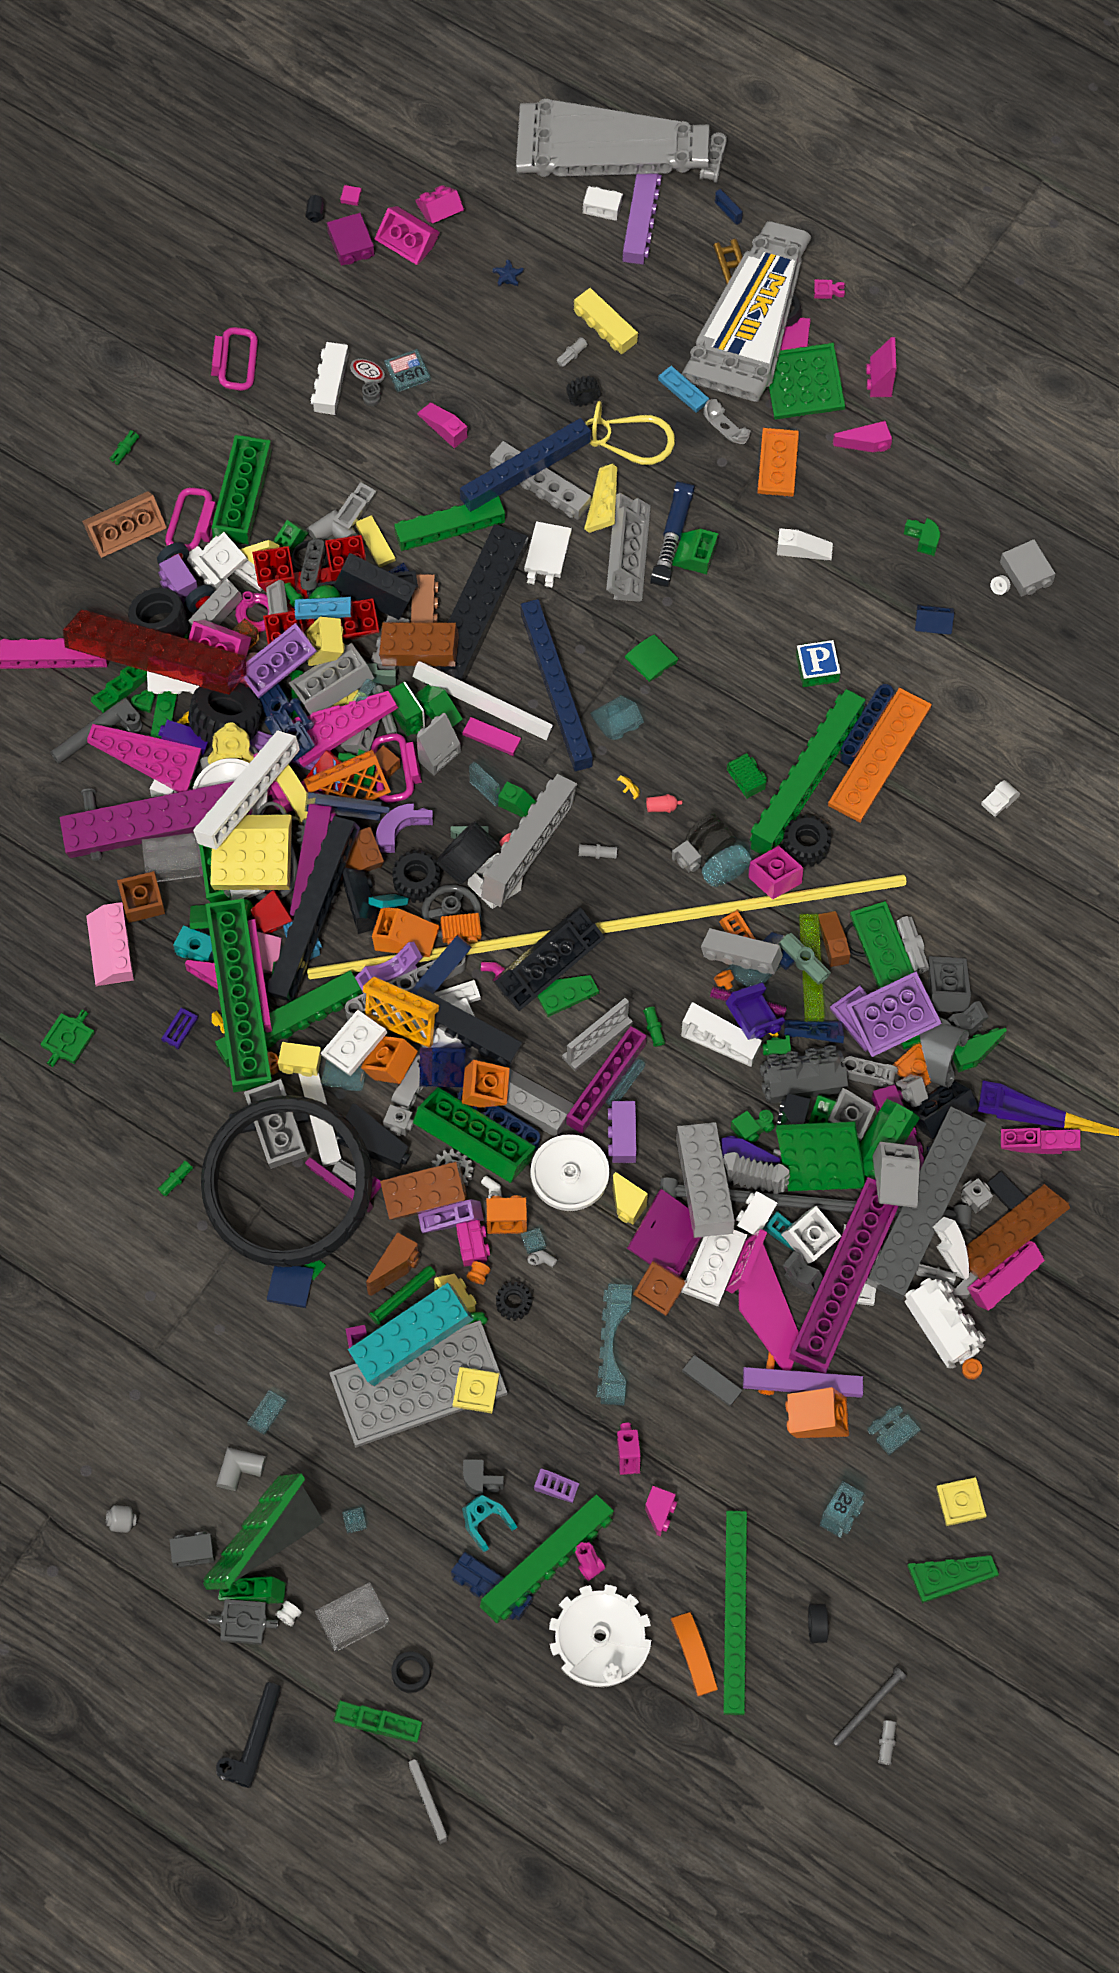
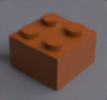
M154 871L117 880L128 923L165 914Z

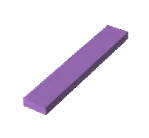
M748 1367L743 1369L744 1389L799 1393L833 1387L844 1396L861 1398L863 1396V1376Z

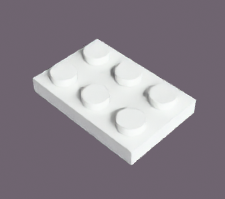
M357 1010L320 1054L351 1076L388 1032Z

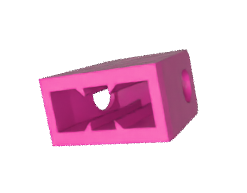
M623 1423L620 1425L621 1431L617 1432L620 1475L640 1473L638 1431L632 1429L631 1423Z

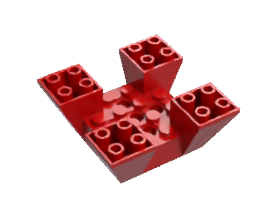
M362 535L325 540L329 567L321 568L318 583L336 581L349 553L366 561ZM289 546L252 552L257 583L260 588L267 592L266 587L278 580H282L284 585L290 582L297 593L303 596V599H308L307 590L301 587V572L293 573ZM286 597L288 612L263 616L268 645L295 623L305 633L317 619L296 620L295 606H291L290 600ZM352 598L351 617L337 618L341 620V626L343 627L342 641L361 639L379 633L373 599L354 601Z

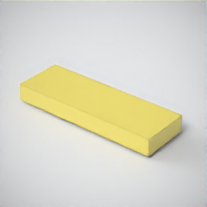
M372 515L357 521L355 526L360 535H362L378 567L394 562L395 557Z

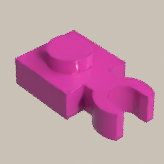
M815 279L814 298L832 299V295L844 297L845 291L838 289H844L845 283L838 282L832 284V280Z

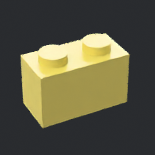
M282 1042L278 1060L279 1071L286 1074L300 1073L306 1077L318 1076L322 1056L320 1054L321 1048Z

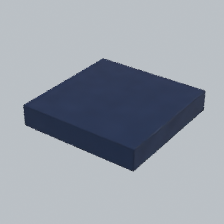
M274 1266L267 1302L306 1308L314 1269L300 1266Z

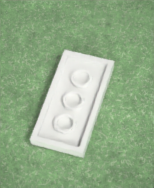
M733 1230V1234L703 1237L686 1278L687 1283L682 1293L719 1306L746 1241L747 1234Z

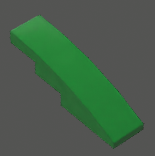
M146 654L122 669L118 677L106 683L105 689L91 697V702L104 713L126 698L147 680V669L150 660L153 658Z
M343 1701L338 1702L333 1722L415 1743L418 1741L422 1725L421 1721L365 1706L359 1707Z

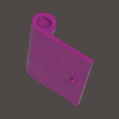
M660 1189L627 1249L651 1265L652 1261L655 1260L680 1277L701 1237L694 1238L689 1208Z

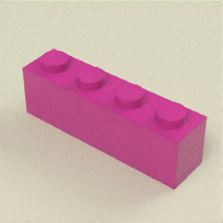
M1028 1241L981 1280H975L967 1289L977 1306L989 1311L1045 1260L1036 1244Z

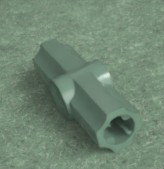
M792 933L787 934L779 942L780 947L795 961L797 968L804 970L818 985L822 984L830 976L831 972L814 956L813 950L805 947ZM801 957H807L809 960L804 961Z

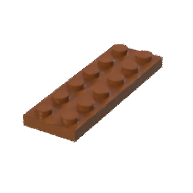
M1045 1184L1042 1185L966 1246L969 1271L981 1280L1069 1210L1068 1202Z

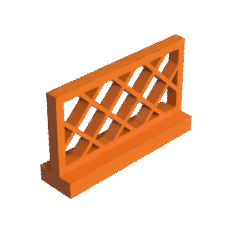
M373 750L304 779L309 793L323 789L326 790L325 795L331 792L340 797L355 798L358 789L367 791L365 798L362 799L372 801L391 792ZM373 765L377 768L374 777L365 774L367 768ZM350 775H360L357 784L348 781ZM364 777L372 779L369 788L360 786ZM336 781L343 783L340 792L331 789ZM376 781L383 783L385 789L378 792L372 790ZM346 785L355 787L352 796L343 793Z

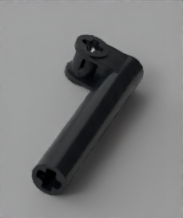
M266 1682L241 1760L237 1761L227 1757L221 1758L216 1765V1773L220 1779L242 1787H252L281 1692V1686ZM225 1765H229V1770L223 1773L222 1768Z

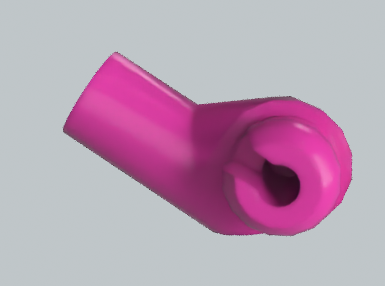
M481 962V971L493 972L495 977L505 970L497 962Z

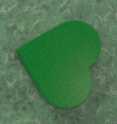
M144 690L141 694L132 697L131 703L134 709L151 713L155 701L152 691Z

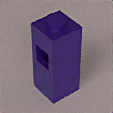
M167 720L165 726L161 725L158 736H161L163 740L201 748V757L207 745V742L201 740V737H198L191 727L171 720Z

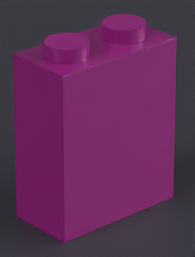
M361 213L327 222L328 234L341 266L363 259L366 260L374 256V246Z

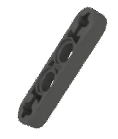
M313 539L308 543L300 576L301 587L304 590L315 589L318 585L325 553L324 542L321 539Z

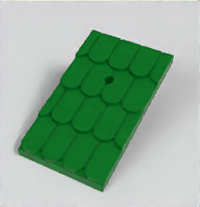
M302 1473L278 1476L259 1498L258 1501L260 1503L242 1523V1529L221 1552L222 1557L204 1577L203 1584L207 1590L229 1589L233 1582L324 1523L302 1486L305 1480Z

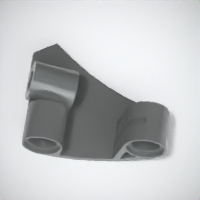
M939 1017L942 1024L919 1034L930 1081L949 1088L955 1077L951 1065L954 1051L957 1045L963 1047L967 1044L969 1032L968 1030L951 1026L947 1020Z

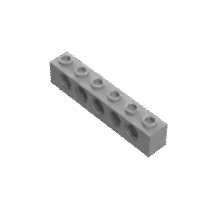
M502 441L490 456V466L495 468L521 452ZM547 468L520 483L524 489L534 492L538 498L545 499L554 508L561 509L567 516L574 517L577 520L581 518L591 504V495Z

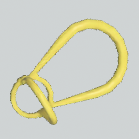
M601 401L597 402L594 418L585 422L587 426L593 423V440L588 444L594 447L602 445L622 457L641 465H653L663 461L671 454L675 445L674 433L670 425L663 419L653 415H638L605 421L601 418ZM635 422L657 424L666 432L668 444L665 450L657 456L651 458L636 456L606 444L611 436L609 424ZM597 424H603L607 428L608 434L604 439L598 441Z

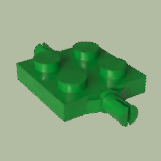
M81 1010L77 1018H70L62 1013L59 1015L41 1043L42 1048L52 1053L47 1062L49 1066L54 1067L59 1058L65 1059L72 1064L76 1063L95 1034L94 1030L86 1027L83 1023L88 1015L86 1011Z

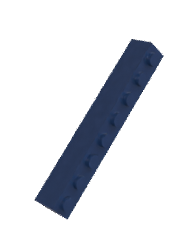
M579 418L460 487L461 501L470 512L590 443L591 430Z

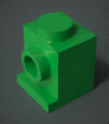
M786 1035L785 1039L772 1038L767 1040L766 1044H762L763 1055H784L790 1052V1036Z

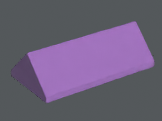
M295 623L237 670L256 696L260 698L315 654L317 650L311 640Z

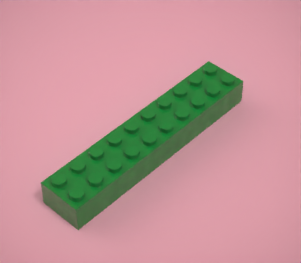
M847 689L843 694L838 695L835 707L833 709L830 708L826 714V721L819 724L816 730L818 733L815 737L812 736L810 738L807 750L800 753L798 764L791 767L788 773L790 776L787 780L784 779L782 781L779 793L772 796L770 807L763 810L760 822L758 824L755 823L752 827V836L750 838L751 850L763 855L780 845L784 838L786 826L789 825L791 820L795 821L796 817L799 816L841 751L844 741L864 711L866 699Z
M243 898L206 904L233 1093L251 1090L272 1082Z

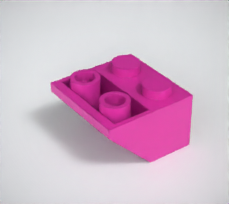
M445 185L435 188V191L432 193H423L420 195V198L415 200L427 222L435 223L464 210L457 190L445 187Z

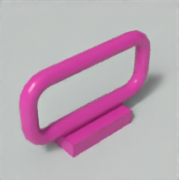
M233 327L227 329L223 336H215L211 376H218L219 382L225 388L247 390L253 385L258 343L256 334L248 329ZM233 334L248 336L251 340L247 381L245 383H234L226 380L229 337Z
M186 488L178 495L165 537L167 546L174 543L175 529L185 497L188 495L204 496L205 502L193 541L185 545L191 551L199 545L201 538L203 542L211 541L213 535L212 524L217 505L216 502L212 501L211 493L201 488Z
M397 733L375 738L370 750L376 753L378 746L382 743L390 741L399 742L407 788L403 793L395 795L385 794L379 797L386 803L398 802L409 798L414 791V784L422 783L414 743H406L405 738ZM374 765V775H375V773H376V771H377V768H376V766ZM376 781L377 792L383 790L384 785Z

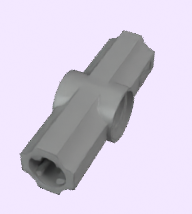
M902 917L896 921L898 932L914 972L922 974L929 970V964L924 954L922 937L918 935L912 917Z

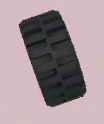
M215 679L210 680L208 683L205 682L196 688L192 695L188 714L189 725L194 730L193 732L198 737H201V740L204 742L208 741L211 745L214 734L230 722L245 730L251 741L258 732L262 704L256 694L253 693V690L250 687H245L241 682L236 683L235 680L226 681L225 679H219L218 681H215ZM216 711L229 712L233 715H224Z

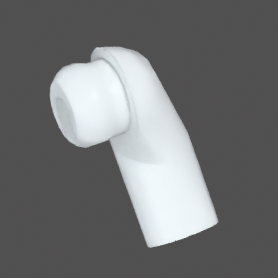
M486 1175L482 1179L481 1184L489 1189L488 1198L492 1196L502 1197L501 1186Z

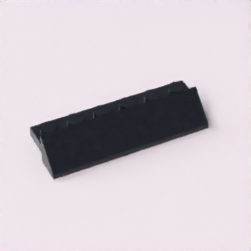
M578 907L492 981L517 1011H521L604 940L605 936L596 924L591 922L582 908Z

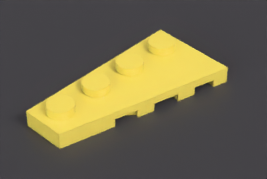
M613 464L599 469L584 528L589 533L615 525L617 467Z

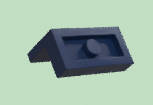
M917 605L915 631L952 634L954 608Z

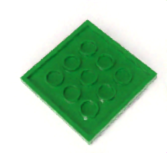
M834 343L780 350L773 381L768 386L774 420L845 410Z
M855 1122L777 1125L776 1133L782 1163L789 1170L790 1174L789 1184L787 1185L788 1191L859 1189L864 1187L866 1178Z

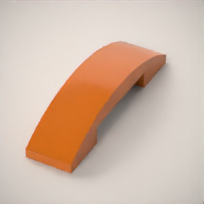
M691 1613L671 1618L677 1639H679L690 1670L697 1696L717 1691L712 1669Z

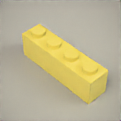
M591 288L574 300L575 313L586 320L588 326L594 328L602 339H606L615 351L617 350L620 354H623L637 343L638 332Z

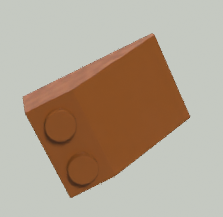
M370 827L359 830L345 868L363 870L366 873L380 868L384 862Z
M398 1232L396 1233L366 1281L367 1291L370 1296L408 1274L411 1268H416L420 1260L418 1258L419 1251L416 1242Z

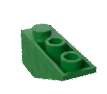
M995 1028L988 1034L974 1035L963 1047L957 1045L952 1059L958 1073L977 1067L1005 1038L1007 1029Z
M274 1577L242 1578L233 1582L229 1589H219L218 1600L266 1602V1604L284 1603L286 1583Z

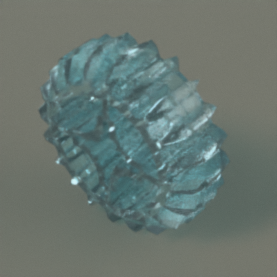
M742 845L730 846L719 851L702 868L703 878L711 887L723 886L733 881L748 869L751 862L748 851Z

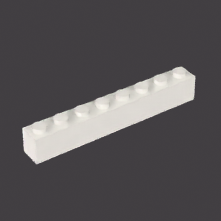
M277 731L269 739L245 770L195 827L193 831L198 844L217 850L298 753L300 748L296 736Z

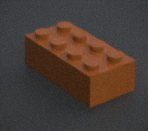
M382 622L379 649L382 666H416L418 661L428 666H456L459 638L456 623Z
M458 1162L380 1181L390 1220L417 1215L468 1200L460 1163Z

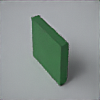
M318 1260L303 1267L314 1269L312 1278L314 1281L326 1265Z

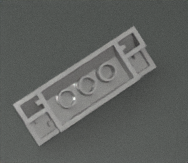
M622 493L616 494L615 525H612L606 590L614 594V600L640 602L643 597L651 506L639 498L632 500Z

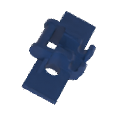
M279 683L259 698L267 716L265 724L271 734L274 735L277 731L296 736L300 750L293 757L294 761L316 746L307 732L314 726V723L308 719L298 698H294L289 702ZM281 703L280 709L274 711L275 704ZM294 710L302 722L298 721L294 724L291 719V713Z

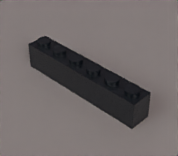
M421 987L416 993L417 996L439 1005V1011L435 1014L434 1029L439 1028L444 1031L446 1036L461 1040V1043L468 1048L474 1047L484 1057L490 1056L494 1058L495 1062L505 1067L507 1065L510 1067L522 1047V1042Z

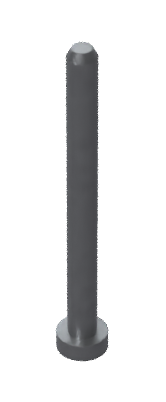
M894 1669V1675L837 1735L833 1740V1744L836 1747L842 1744L900 1680L903 1682L907 1678L900 1669Z

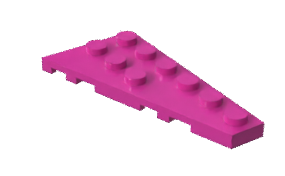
M385 691L368 696L365 700L351 701L348 705L341 707L337 705L313 712L310 716H307L314 723V726L307 732L316 746L298 759L303 767L307 766L321 757L326 750L334 749L396 710L398 706L390 692ZM299 717L292 720L294 724L298 721L302 722Z
M92 724L87 738V742L178 793L189 790L201 755V748L96 724Z

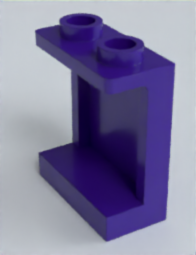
M763 983L732 992L725 1002L748 1040L753 1038L760 1039L768 1033L775 1034L781 1030V1026L785 1022L783 1017L779 1019L775 1017L762 996L766 990Z

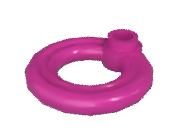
M250 591L244 592L242 594L243 599L236 607L235 616L238 623L244 629L251 632L265 631L264 620L259 622L251 621L247 617L246 611L248 608L253 607L255 603H259L267 608L269 615L267 595Z

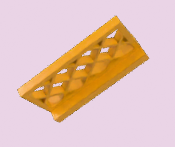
M372 977L363 986V992L366 993L365 1015L380 1026L430 1048L433 1045L435 1014L439 1011L438 1004L376 977ZM373 997L379 999L380 1002L376 1003ZM389 1004L395 1006L396 1010H392ZM380 1005H383L388 1012L387 1014L383 1013L379 1007ZM372 1009L376 1011L379 1017L371 1015ZM405 1011L411 1013L412 1017L409 1018ZM399 1012L404 1021H400L395 1013ZM388 1016L392 1018L395 1025L389 1022V1020L387 1019ZM415 1019L420 1028L417 1029L412 1020ZM422 1019L427 1020L428 1024L425 1025ZM406 1023L412 1032L407 1031L403 1024ZM423 1030L427 1039L423 1038L419 1032Z

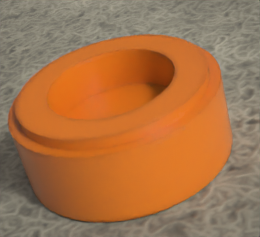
M970 1358L963 1363L962 1374L966 1378L972 1380L981 1375L982 1364L977 1359Z

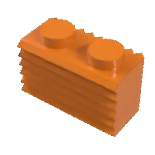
M479 913L441 917L440 924L443 943L449 945L457 935L467 943H476L481 939Z

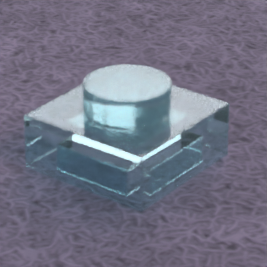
M540 1228L521 1234L527 1254L546 1248Z

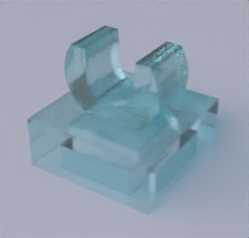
M362 1507L342 1512L347 1533L367 1529Z

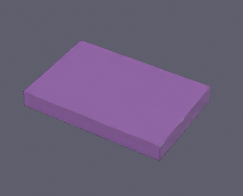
M859 986L831 1005L830 1010L839 1021H842V1025L866 1052L867 1048L846 1008L847 1004L868 995Z

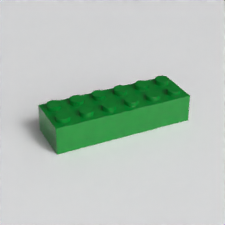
M235 435L212 524L213 538L215 536L219 537L224 532L232 542L249 544L272 453L270 440Z
M439 1087L418 1107L413 1124L509 1183L530 1163L536 1148L472 1107L462 1104V1101Z

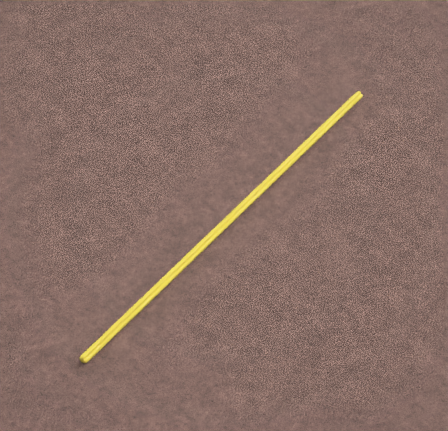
M905 875L784 893L773 900L769 896L595 924L602 933L729 914L736 910L741 912L905 886L907 881ZM551 930L468 943L472 948L466 955L532 945L537 943ZM446 947L434 948L430 957H423L419 962L436 960ZM396 955L308 968L307 974L309 979L342 975L350 970L352 973L361 972L365 966L382 964Z

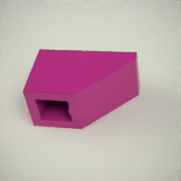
M652 1486L645 1505V1511L656 1534L661 1537L662 1532H667L671 1521L668 1520L670 1512L674 1513L678 1502L675 1501L676 1494Z

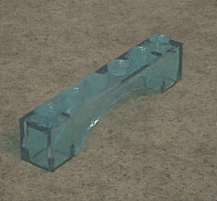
M608 1283V1290H604L603 1302H607V1309H603L602 1321H606V1327L601 1328V1340H605L604 1347H600L599 1359H603V1366H599L598 1378H602V1385L597 1387V1397H601L600 1404H625L626 1380L615 1362L613 1340L618 1325L631 1310L632 1285Z

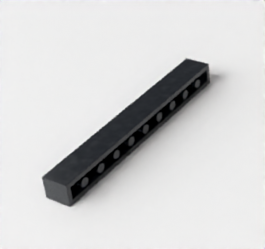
M334 816L328 825V832L321 843L319 856L315 858L313 871L308 876L307 887L301 894L300 905L294 912L293 923L288 928L286 941L281 946L278 961L274 964V972L271 979L267 982L266 992L274 998L291 1002L296 996L360 830V827L354 821Z

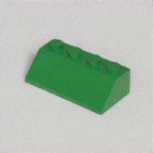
M886 1099L859 1144L865 1177L876 1180L873 1154L880 1142L904 1145L920 1118L914 1112Z

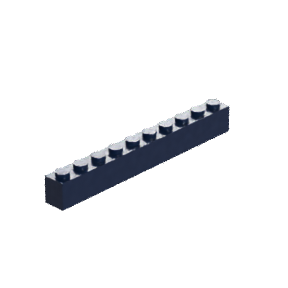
M539 600L522 603L521 617L574 772L592 767L593 757Z

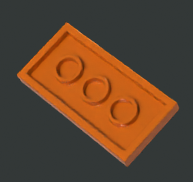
M763 428L757 494L794 497L799 431Z

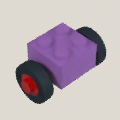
M182 542L172 543L165 547L157 556V562L160 567L158 572L161 578L160 584L164 588L175 591L180 596L183 606L187 607L190 612L196 613L216 590L211 585L197 587L196 580L184 563L189 557L188 548Z

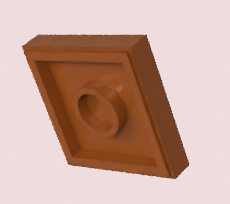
M654 1260L633 1295L666 1316L669 1314L687 1281Z

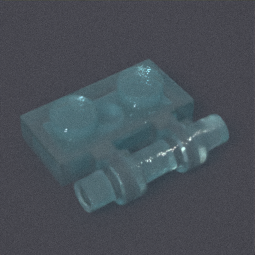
M899 1405L894 1409L890 1408L885 1416L880 1420L876 1419L872 1422V1426L867 1429L870 1435L875 1434L877 1431L881 1434L877 1437L876 1441L888 1455H891L920 1432V1428L908 1414L902 1419L898 1416L903 1412ZM893 1421L895 1424L887 1430L885 1425Z

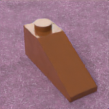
M836 911L817 914L830 967L849 964L850 951Z

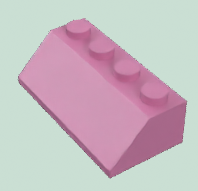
M123 903L103 905L86 916L95 985L101 986L133 981L134 977Z

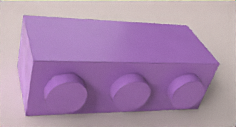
M612 1101V1108H608V1120H612V1126H608V1138H612V1144H608V1156H612V1163H636L635 1101Z

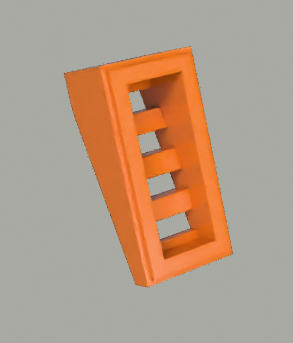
M738 910L719 921L725 932L735 935L744 932L745 935L743 937L755 939ZM735 920L736 923L730 926L729 922ZM739 926L740 929L734 932L733 928Z

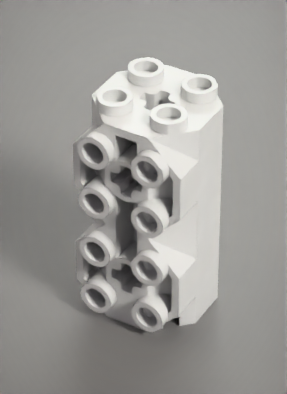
M928 1278L920 1284V1288L917 1290L913 1289L905 1294L907 1307L947 1368L956 1367L954 1363L958 1361L960 1364H963L967 1359L979 1353L980 1350L978 1348L984 1347L985 1336L981 1331L976 1330L973 1318L969 1314L965 1315L962 1313L961 1309L964 1308V1305L959 1298H955L952 1293L954 1290L947 1281L944 1283L942 1280H931V1278Z

